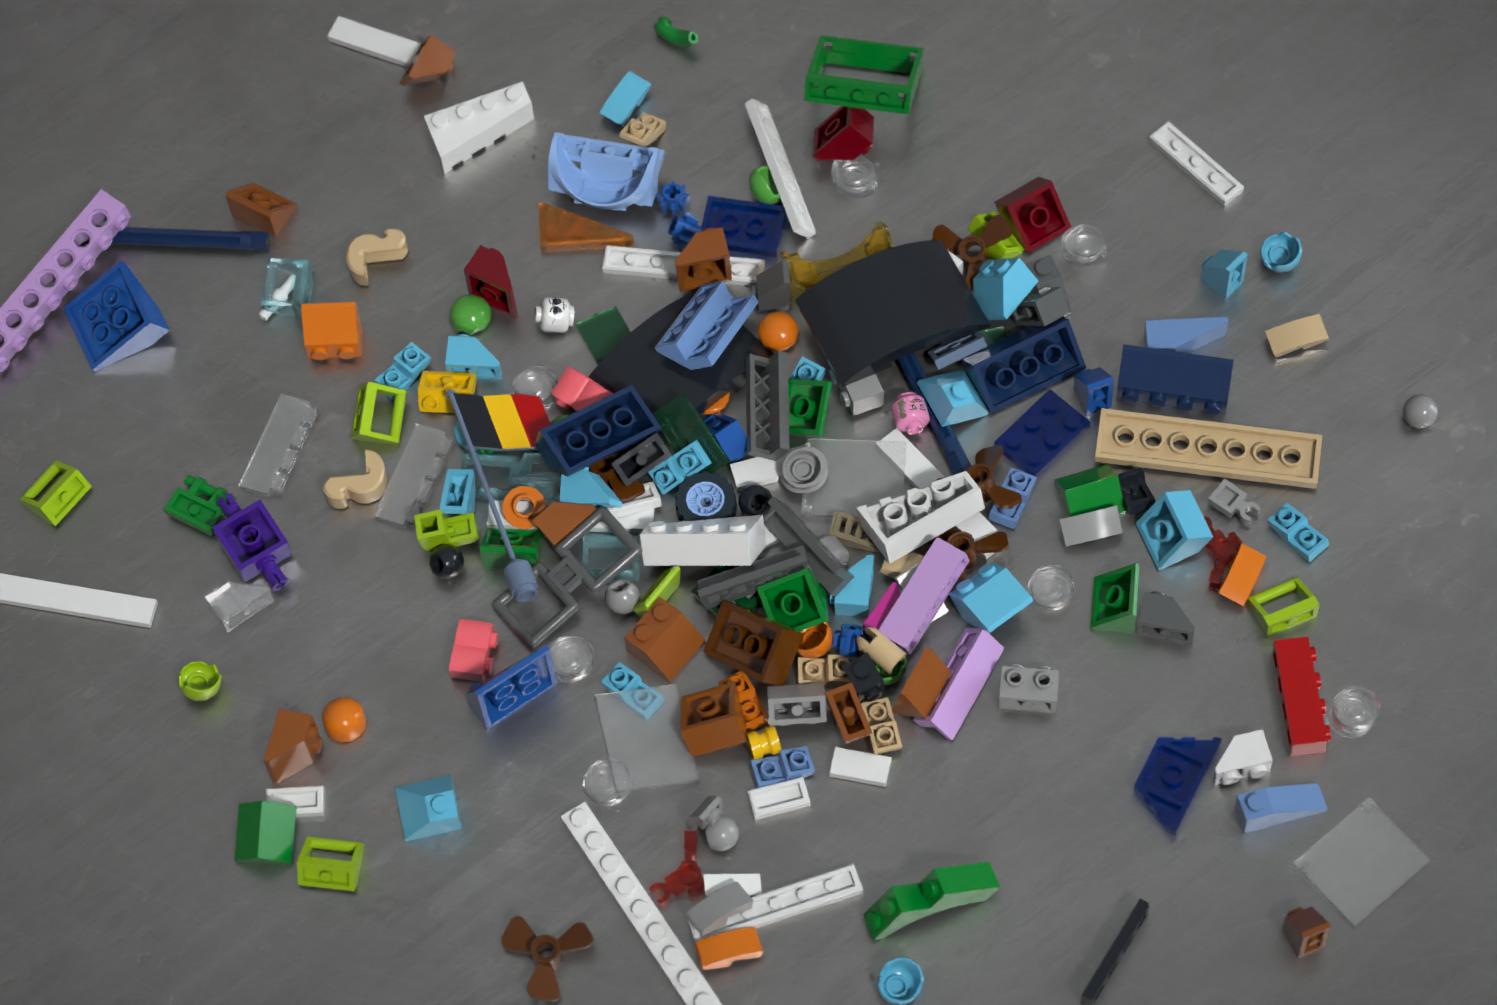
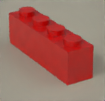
M1308 636L1274 640L1272 656L1290 756L1325 753L1327 742H1331V731L1329 725H1324L1323 716L1326 715V704L1324 698H1319L1318 689H1321L1320 673L1314 670L1313 663L1317 662L1315 647L1310 646Z

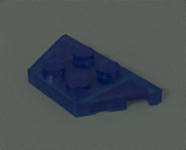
M1158 737L1134 784L1133 790L1171 835L1176 836L1221 745V738L1213 737L1212 740H1195V737H1183L1182 739Z

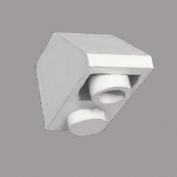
M1263 729L1234 736L1215 768L1214 784L1223 783L1224 785H1230L1239 781L1240 778L1249 776L1251 778H1260L1270 772L1273 760Z

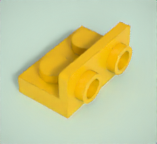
M423 371L418 386L419 411L455 413L450 398L446 397V392L452 389L456 394L474 395L477 373Z

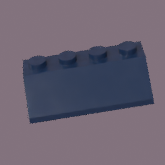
M1063 316L1046 326H1028L961 359L967 376L990 414L1086 368L1070 321Z
M1123 344L1116 399L1123 400L1126 403L1140 402L1154 407L1168 406L1178 408L1181 411L1196 410L1203 411L1209 415H1226L1234 360Z
M630 385L539 430L535 447L549 468L568 477L660 431L661 426L633 385Z

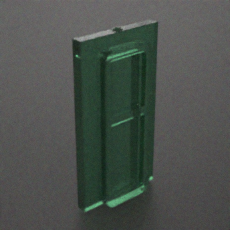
M682 393L670 402H666L663 407L652 413L661 426L662 433L676 453L698 440L712 463L697 473L709 472L714 474L718 469L730 462V459L685 393Z

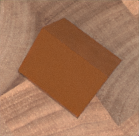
M256 183L241 186L226 193V199L232 216L275 237L297 207V203Z
M926 646L898 696L892 712L926 719L951 674L947 666L929 647Z

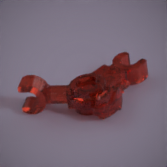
M1204 516L1213 535V538L1205 547L1212 552L1215 562L1209 577V589L1218 591L1222 584L1226 564L1229 565V562L1232 561L1242 541L1235 532L1228 533V538H1226L1220 529L1215 531L1212 527L1211 519Z
M696 831L684 832V861H681L679 868L666 876L664 883L657 882L649 888L651 894L657 891L664 892V896L657 900L660 907L668 904L673 894L678 897L687 888H689L687 893L690 896H696L705 888L702 871L696 861L698 845Z

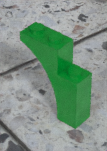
M990 862L934 868L920 883L891 886L863 916L873 940L884 939L896 930L936 912L960 905L986 901L1000 888V885Z

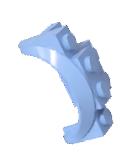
M555 132L549 152L548 190L568 194L574 199V203L599 209L626 211L627 207L632 204L652 207L658 192V173L664 160V150ZM572 161L581 162V168L579 169Z

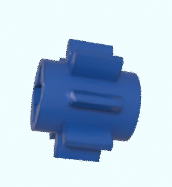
M674 181L666 186L661 185L662 194L656 195L661 212L667 211L672 216L681 211L685 212L684 203H690V195L686 193V186H680Z
M685 212L683 218L678 216L673 218L668 233L672 235L671 240H674V244L685 248L695 233L701 232V226L697 225L698 220H696L695 216Z
M842 624L841 631L835 630L833 634L832 646L838 647L839 655L858 657L861 650L856 642L857 636L867 641L868 635L862 634L861 626Z

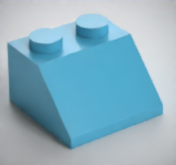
M1020 258L990 259L980 266V272L973 279L974 297L988 321L1006 320L1038 283V280Z
M1190 490L1165 492L1136 522L1158 570L1167 568L1198 553L1213 538Z
M994 562L982 566L976 575L960 582L956 589L949 594L963 621L988 633L1034 601L1032 596L1007 568Z

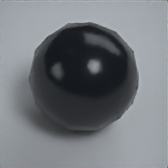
M750 484L741 491L738 497V505L745 516L763 515L764 517L772 508L768 503L772 495L764 485Z
M445 544L434 549L430 556L429 565L437 577L453 579L461 573L465 560L462 552L457 547Z

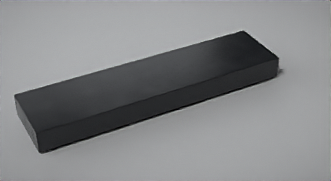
M1141 898L1137 902L1082 993L1080 1005L1095 1004L1149 913L1148 902Z

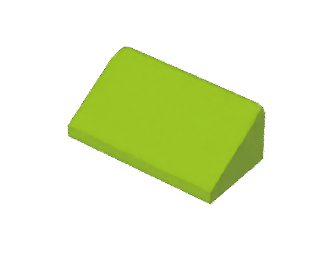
M993 211L975 215L968 226V230L972 235L980 237L990 219L997 215V213ZM1013 234L1008 239L988 247L991 260L1014 258L1024 251Z
M674 566L664 570L633 609L640 618L643 617L659 597L667 601L680 585V568Z

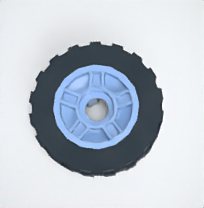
M695 473L693 476L687 477L679 485L678 492L675 494L678 520L696 521L736 516V495L732 484H729L725 477H721L717 473ZM702 502H705L706 504H709V506H708V507L702 506Z

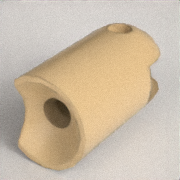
M874 627L864 628L865 632L873 640L868 643L862 637L857 636L858 648L863 653H868L875 663L891 674L893 667L898 661H902L907 654Z

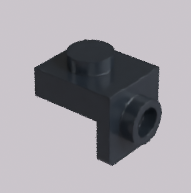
M1142 468L1117 474L1124 505L1129 515L1142 513L1155 503V498L1146 484L1145 473Z
M868 653L843 665V670L850 683L852 682L860 703L874 701L885 691L884 681Z

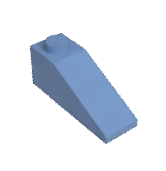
M1228 317L1145 320V347L1191 353L1226 335Z
M1318 783L1264 787L1237 795L1235 810L1245 834L1326 812L1327 806Z

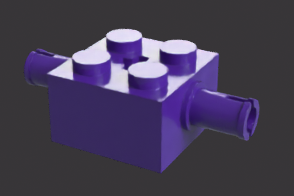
M233 494L225 495L228 504L222 496L217 504L227 519L213 526L212 529L218 543L243 582L245 583L263 573L273 591L280 590L276 579L284 588L288 584V579L285 578L277 563L291 556L292 552L288 541L262 501L258 500L248 507L241 509Z

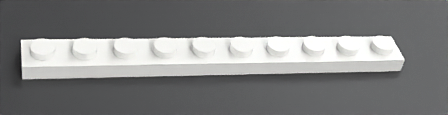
M586 802L562 815L561 821L685 1005H722Z

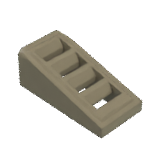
M834 511L829 535L836 536L846 547L881 553L868 535L866 540L861 539L863 528L861 527L859 517ZM840 526H845L844 533L839 532ZM852 528H856L855 536L850 535Z

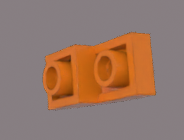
M1241 543L1217 593L1240 606H1244L1267 556Z
M739 671L718 681L719 686L735 681L746 721V733L769 723V715L758 699L756 690L745 673Z
M755 927L716 934L697 941L694 945L702 970L730 967L734 960L760 958L763 953Z

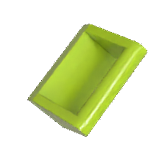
M369 381L358 387L350 438L359 441L398 445L407 391ZM376 395L395 397L389 435L370 431Z
M55 460L19 498V501L46 522L56 526L92 486L77 468ZM58 472L63 474L38 502L33 500Z
M1299 577L1292 578L1251 595L1247 599V603L1266 638L1317 617L1320 606L1315 595ZM1295 589L1302 600L1271 614H1268L1260 605Z
M307 836L297 861L298 885L355 892L364 852V842ZM312 848L352 852L353 856L351 861L311 857Z

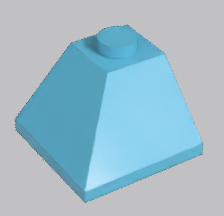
M964 369L921 379L917 382L942 427L984 417L989 413Z
M451 775L395 787L405 841L462 829Z

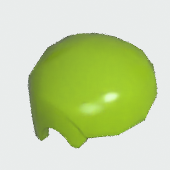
M191 661L182 667L178 675V686L185 697L193 701H206L214 697L218 692L222 674H219L215 664L208 665L202 661Z

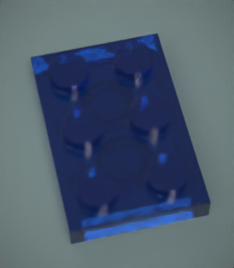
M708 196L701 232L707 228L723 227L728 251L777 257L787 213L784 206Z
M1049 389L994 442V446L1001 445L1004 451L1003 455L1023 472L1038 478L1090 428L1091 422Z

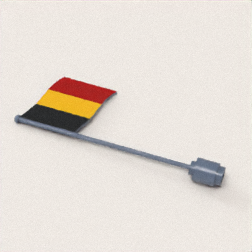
M450 389L446 392V397L450 398L511 560L504 568L503 574L511 595L518 602H528L538 595V583L530 563L526 560L516 559L475 449L495 451L537 449L535 443L538 432L551 425L541 398L538 396L524 394L478 396L456 394L454 390Z

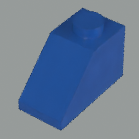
M1101 367L1093 370L1085 369L1074 376L1073 389L1086 416L1101 411V408L1107 409L1112 407L1114 379Z
M716 412L694 425L698 433L720 458L731 462L741 459L746 454L747 437L737 419Z

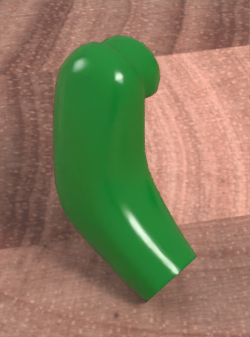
M660 17L658 22L654 24L655 32L675 46L685 47L698 42L699 37L695 31L671 27L672 21L668 17Z

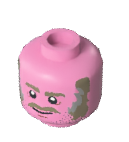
M906 392L899 395L891 406L896 428L901 432H906L909 435L918 434L923 431V428L930 421L925 399L914 392Z

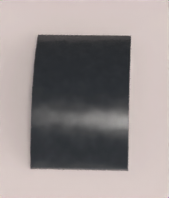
M942 240L903 244L864 257L822 279L795 299L800 312L841 387L892 367L893 361L937 343L943 347L990 327L989 321Z
M697 291L677 299L645 320L619 342L588 376L613 394L633 385L661 426V430L656 433L660 436L666 447L695 425L697 417L731 390L737 392L746 385V356L753 354L769 359L774 355L744 325L741 326L714 365L710 367L690 370L658 353L655 346ZM755 364V371L759 375L765 370V367ZM648 436V437H646V438H644V439L638 441V443H639V444L642 443L644 440H646V439L649 438L650 436Z

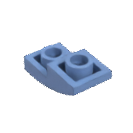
M1011 467L1001 487L1020 493L1022 502L1008 509H1001L993 505L988 520L1015 529L1032 493L1037 477Z
M807 746L781 750L778 756L751 760L749 763L755 788L799 777L805 778L815 772Z

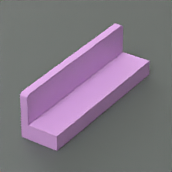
M936 538L880 626L879 631L896 643L905 653L912 654L970 560L966 553L944 540Z
M965 628L945 663L951 674L926 719L914 717L913 721L920 727H935L945 738L953 740L1001 656L1004 647L988 632L980 628Z

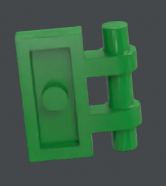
M188 475L184 480V485L190 487L189 490L185 491L178 487L164 507L165 514L212 536L214 534L212 527L222 522L226 516L217 502L223 496L228 504L225 497L228 494V490L222 487L216 488L211 486L207 480L201 477L195 478ZM205 494L211 498L209 501H206L198 496Z

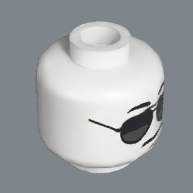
M545 297L542 299L540 306H535L534 322H539L540 329L544 332L564 333L568 330L569 326H573L574 306L570 305L569 301L565 298Z

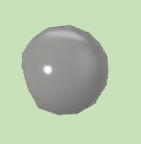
M1424 394L1413 395L1403 406V416L1411 427L1417 429L1428 428L1436 421L1438 408L1436 402L1430 396Z
M625 579L612 582L605 592L607 606L617 614L632 612L640 600V592L635 583Z
M721 815L716 823L713 825L708 824L705 827L709 848L715 851H726L732 848L739 838L737 823L726 815Z

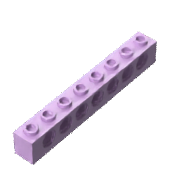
M101 189L0 307V342H4L0 347V372H3L8 367L11 358L16 352L21 351L25 347L27 339L32 333L42 327L44 319L48 314L59 307L65 294L76 287L81 275L92 268L97 256L102 250H106L111 245L113 237L119 230H123L128 225L131 215L127 207ZM106 221L105 225L96 227L98 223ZM90 241L88 245L79 247L81 243ZM73 261L70 266L62 267L64 263ZM56 281L53 286L45 287L47 283ZM38 301L35 307L28 308L32 302ZM15 322H21L18 327L11 328Z

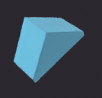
M447 469L439 506L443 513L469 514L475 512V469Z

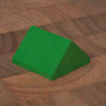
M788 379L789 435L816 441L822 437L832 382Z
M1108 464L1064 476L1054 481L1068 517L1116 505L1120 515L1126 513L1118 475Z
M487 528L480 544V554L483 566L486 569H504L511 561L499 528ZM505 529L516 559L528 561L531 567L535 563L540 562L542 534L538 529Z
M1134 563L1094 577L1091 629L1134 633L1137 614L1139 564Z
M809 567L756 587L768 618L783 623L799 632L829 621L826 591Z
M263 800L240 803L238 807L234 861L292 864L297 806Z

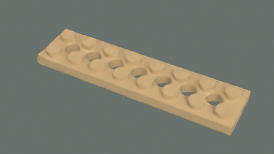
M1101 408L1094 462L1317 489L1323 435ZM1126 433L1131 435L1133 440L1129 443H1123L1118 439V436ZM1149 437H1156L1161 443L1158 446H1150L1145 440ZM1183 440L1188 444V447L1184 450H1179L1174 447L1173 443ZM1212 444L1216 450L1212 453H1205L1202 451L1201 446ZM1232 447H1239L1244 453L1236 457L1232 456L1228 450ZM1265 450L1272 457L1268 460H1262L1257 457L1256 453ZM1295 454L1298 456L1299 461L1288 463L1284 456Z

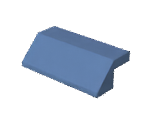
M723 281L702 284L655 346V349L658 353L690 370L713 366L759 302L754 294L732 298Z

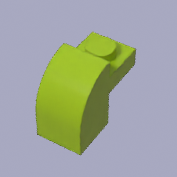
M441 509L414 515L417 540L426 551L433 552L434 549L445 544L457 547L479 542L477 520L474 512L446 518Z

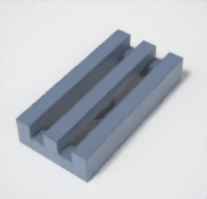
M977 332L943 347L939 346L929 351L928 354L932 363L939 370L987 347V344L981 333Z

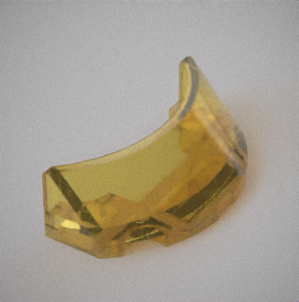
M880 221L876 222L872 231L858 246L840 256L825 260L801 259L797 252L789 255L785 251L780 252L782 260H788L791 283L800 289L808 290L839 269L874 253L892 248L893 244L888 226Z

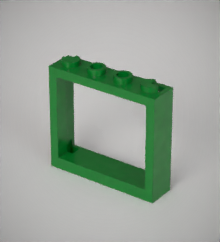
M821 35L805 78L804 101L909 115L922 73L924 48ZM824 42H833L832 46L826 45L824 47ZM911 52L917 53V55L911 56ZM825 63L910 73L907 85L821 74ZM898 93H903L904 97L898 96Z

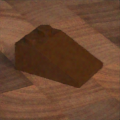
M723 600L703 652L761 682L784 686L804 634L776 620L730 601Z

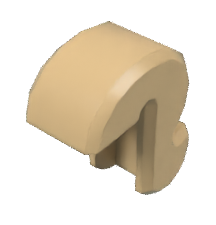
M395 228L384 230V238L374 234H362L355 237L349 243L346 261L350 275L359 285L368 286L367 263L402 260L407 255L408 246L402 231Z
M365 449L366 474L329 477L323 484V492L328 504L336 509H345L348 507V499H352L360 504H369L378 500L386 491L388 481L385 465L380 455L373 450Z

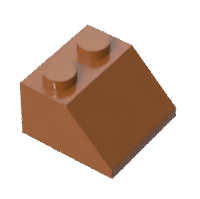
M723 227L707 228L702 232L695 233L676 259L675 265L680 292L700 288L702 284L732 281L730 256Z
M661 597L624 637L626 651L669 683L706 642L685 615Z
M735 681L681 696L680 732L692 757L709 754L719 749L734 747L746 742V721Z
M278 709L263 760L272 783L278 784L313 763L315 754L320 753L323 739L319 735L318 726H316L312 715Z

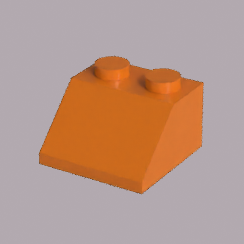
M356 302L301 304L304 346L308 359L325 360L338 357L342 359L362 357L363 327Z

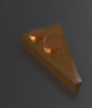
M543 202L539 203L541 252L606 248V245L618 247L634 246L632 234Z

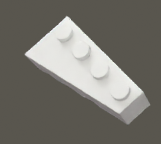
M523 82L425 115L424 120L431 143L443 172L446 174L452 170V166L460 161L464 163L472 158V154L483 147L485 149L494 144V140L503 135L508 136L534 120V114Z
M967 471L931 482V486L924 489H917L916 487L907 490L906 495L891 499L890 496L880 499L879 504L867 507L866 504L856 507L861 527L889 564L985 509L981 489Z
M763 515L673 523L656 521L650 523L640 533L644 566H750L766 547Z

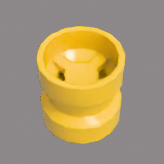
M775 726L766 727L760 735L756 731L746 733L753 760L762 759L765 754L769 753L776 755L781 751Z

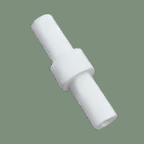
M291 274L279 289L276 288L269 296V302L258 314L263 320L267 321L278 306L282 307L289 299L288 294L300 281L299 278Z

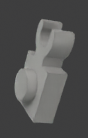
M1226 479L1209 496L1207 502L1229 518L1236 513L1239 515L1240 521L1248 526L1251 524L1252 518L1246 515V512L1251 511L1256 515L1260 513L1259 505L1254 502H1246L1247 493Z

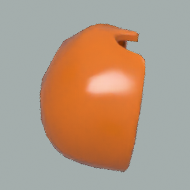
M782 311L770 312L760 321L758 338L763 346L773 352L778 350L785 351L797 341L799 328L796 320L790 314Z
M827 622L800 631L804 634L797 650L800 656L816 659L824 656L831 649L833 632Z
M338 697L330 701L322 712V722L328 737L339 743L355 740L361 736L366 728L367 722L364 710L360 703L351 697Z

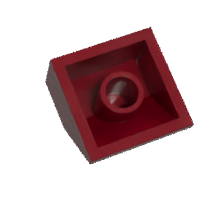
M846 106L838 108L815 128L813 157L816 160H855L859 155L869 152L873 146L874 116L866 109Z
M1037 177L994 202L999 214L1012 226L1014 237L1026 253L1031 252L1072 228L1051 180Z
M480 245L464 268L469 294L482 297L490 307L515 319L518 313L504 256L494 248L488 249Z

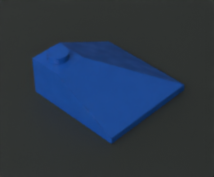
M121 260L63 307L93 371L100 370L152 346L170 331L159 307L125 262Z
M545 645L484 682L475 683L465 693L468 705L487 730L557 685L549 647Z

